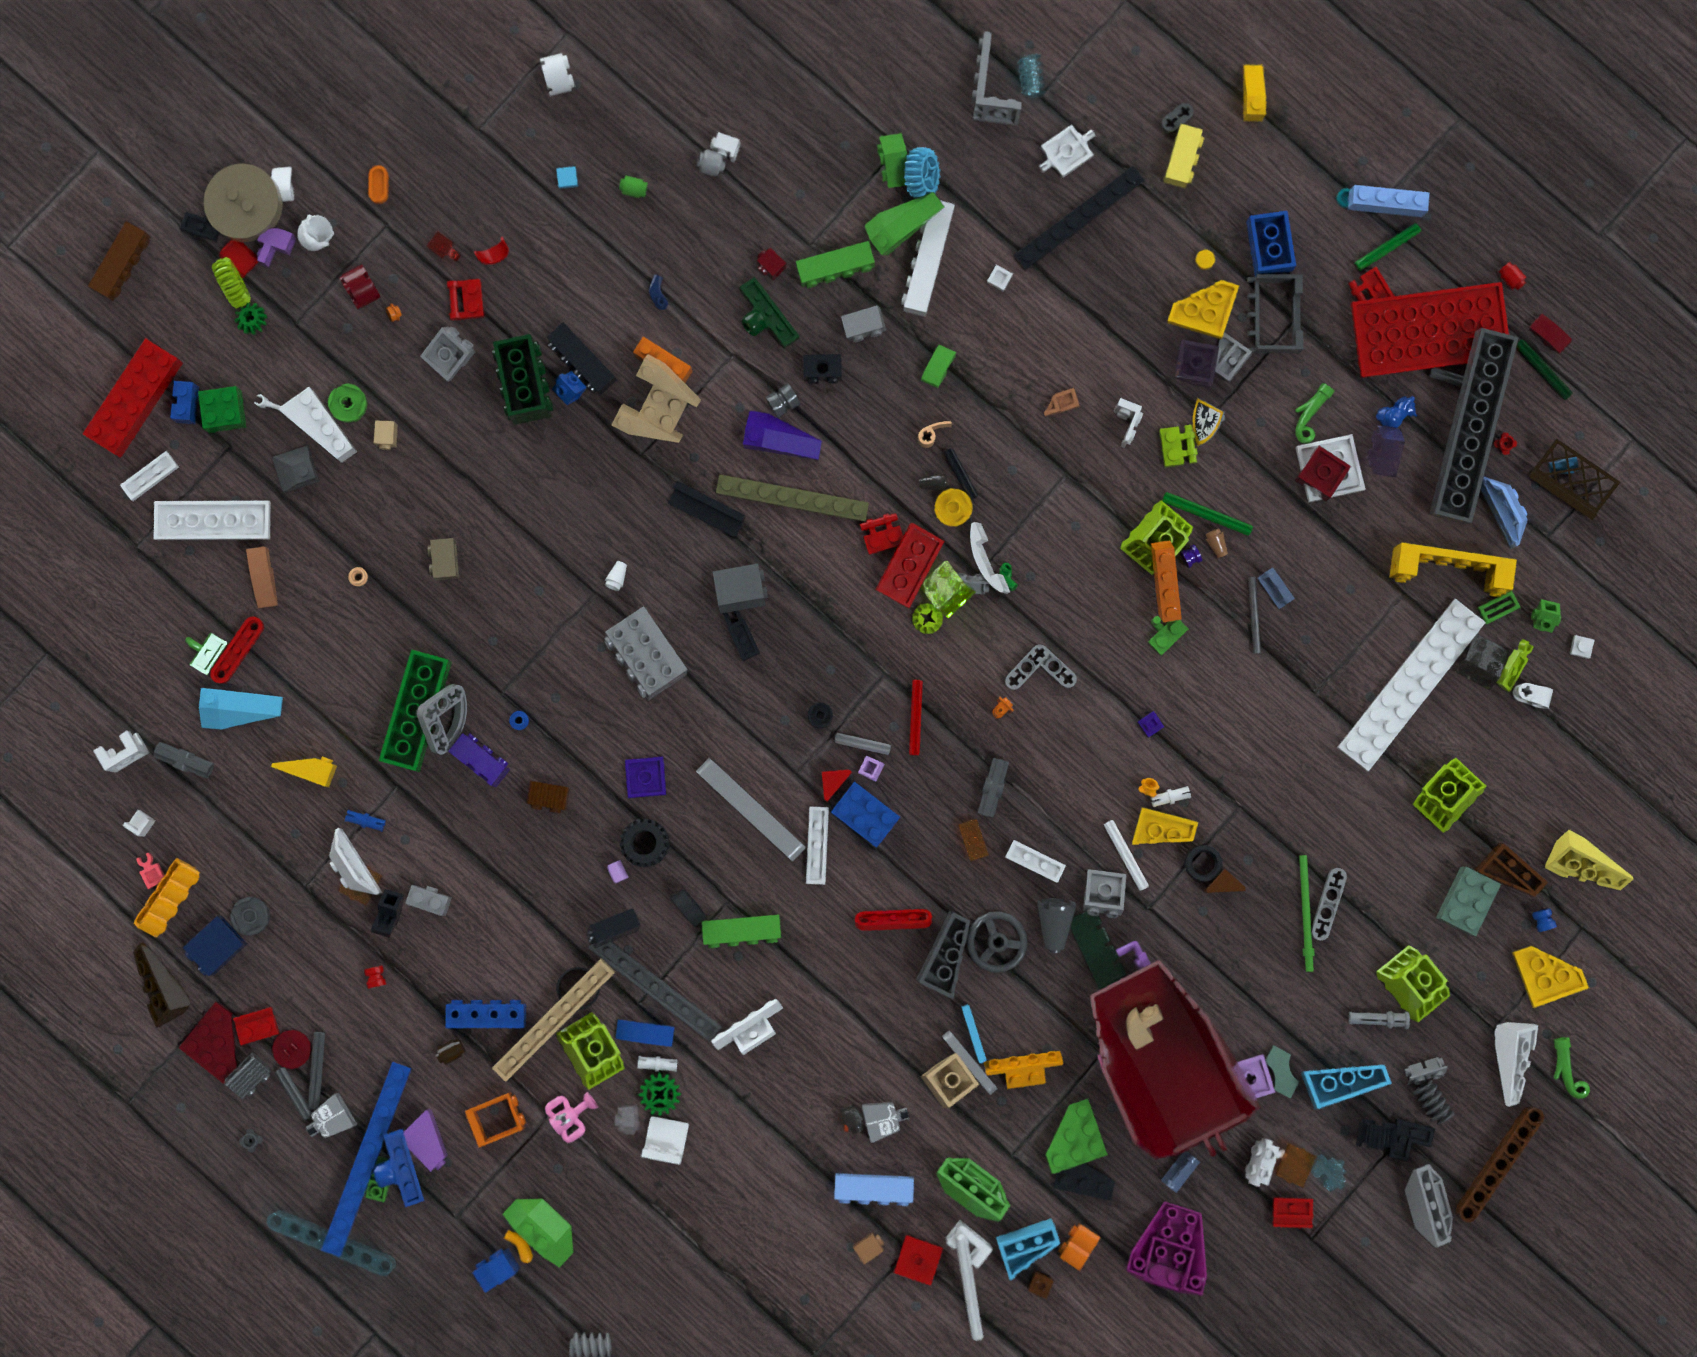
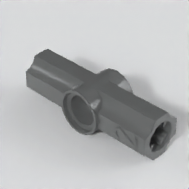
M159 742L154 750V758L203 778H209L214 769V763L197 757L192 752L181 748L177 749L166 743Z
M993 758L988 777H986L984 782L983 795L977 814L991 818L994 817L998 800L1001 798L1004 789V779L1009 762Z

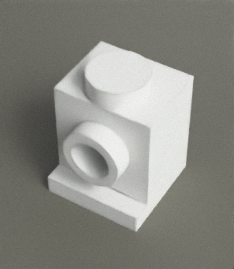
M718 132L717 137H713L710 148L722 154L723 158L728 156L731 162H735L740 148V140Z

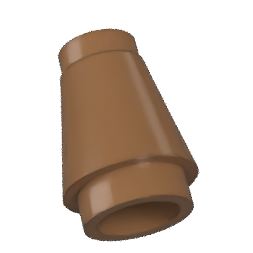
M1219 528L1205 534L1207 537L1205 540L1217 558L1228 554L1224 534Z

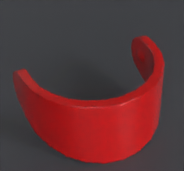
M503 236L500 237L501 241L494 247L484 251H474L481 263L487 265L496 264L507 257L509 248Z

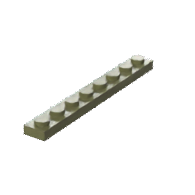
M720 474L716 490L718 495L866 522L869 506L868 502Z

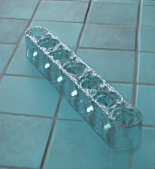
M282 1210L275 1211L267 1218V1225L271 1230L319 1250L322 1249L329 1231L326 1228ZM275 1215L281 1218V1225L275 1224ZM293 1223L299 1225L300 1230L298 1233L292 1230ZM310 1231L317 1233V1240L310 1238ZM350 1238L347 1239L341 1257L333 1255L381 1276L390 1274L396 1267V1260L392 1256ZM346 1246H351L354 1249L353 1255L346 1253ZM364 1253L371 1255L372 1261L370 1263L364 1260ZM382 1261H387L390 1264L389 1270L382 1268Z

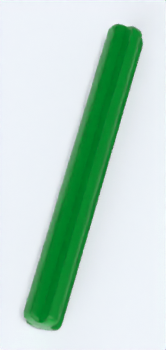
M1168 492L1163 496L1162 501L1166 504L1247 536L1252 532L1253 526Z

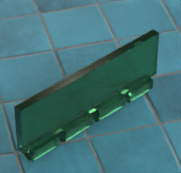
M1086 911L1073 917L1071 930L1101 990L1121 980L1120 977L1125 976L1126 972L1121 962L1113 965V961L1119 959L1113 944L1107 947L1104 945L1111 941L1105 927L1098 930L1096 926L1102 924L1100 916L1089 915Z

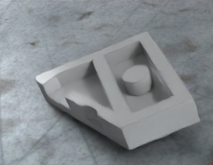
M1224 332L1222 340L1220 339L1214 373L1229 383L1252 355V351Z

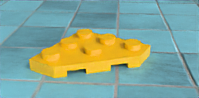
M1220 280L1206 289L1191 294L1190 297L1173 303L1167 323L1222 340L1239 285Z
M1533 946L1512 952L1533 1008L1589 988L1582 969L1572 966L1561 959Z

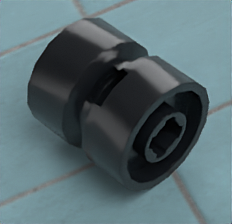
M821 702L813 704L808 711L810 724L817 729L827 728L833 720L832 709L829 705Z

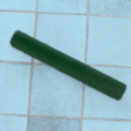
M1523 339L1517 343L1516 349L1564 400L1568 399L1573 392Z

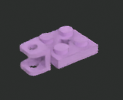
M1263 1054L1237 1062L1246 1078L1249 1073L1251 1076H1255V1079L1252 1080L1253 1083L1249 1085L1256 1098L1275 1093Z

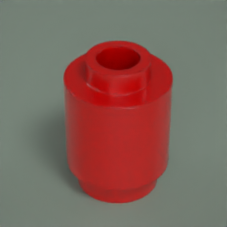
M1509 262L1499 270L1500 278L1511 290L1516 288L1518 291L1526 284L1524 280L1527 277L1515 264L1513 265Z

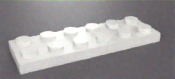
M154 501V539L270 540L271 502Z

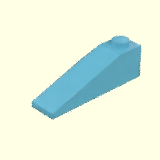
M201 688L199 701L201 728L222 730L281 716L283 697Z

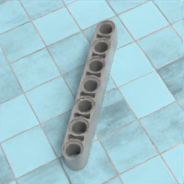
M710 758L698 768L696 772L790 860L794 861L806 847Z

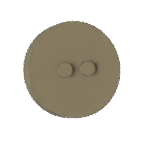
M234 164L222 169L211 179L205 191L204 210L210 224L222 235L234 241L251 242L258 240L261 234L276 226L282 213L283 201L278 185L264 170L254 165Z

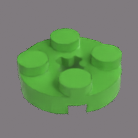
M343 384L330 393L328 406L333 416L339 421L346 423L357 422L366 412L367 398L359 387L353 384ZM348 398L351 399L352 406L345 408L343 401H347Z

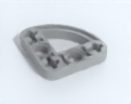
M450 684L421 704L417 710L418 720L428 746L433 753L443 755L448 752L460 737L464 728L467 715V700L465 691L460 685ZM442 698L443 705L439 708L438 702ZM455 705L453 722L446 735L439 716ZM435 724L436 730L431 734L430 729Z

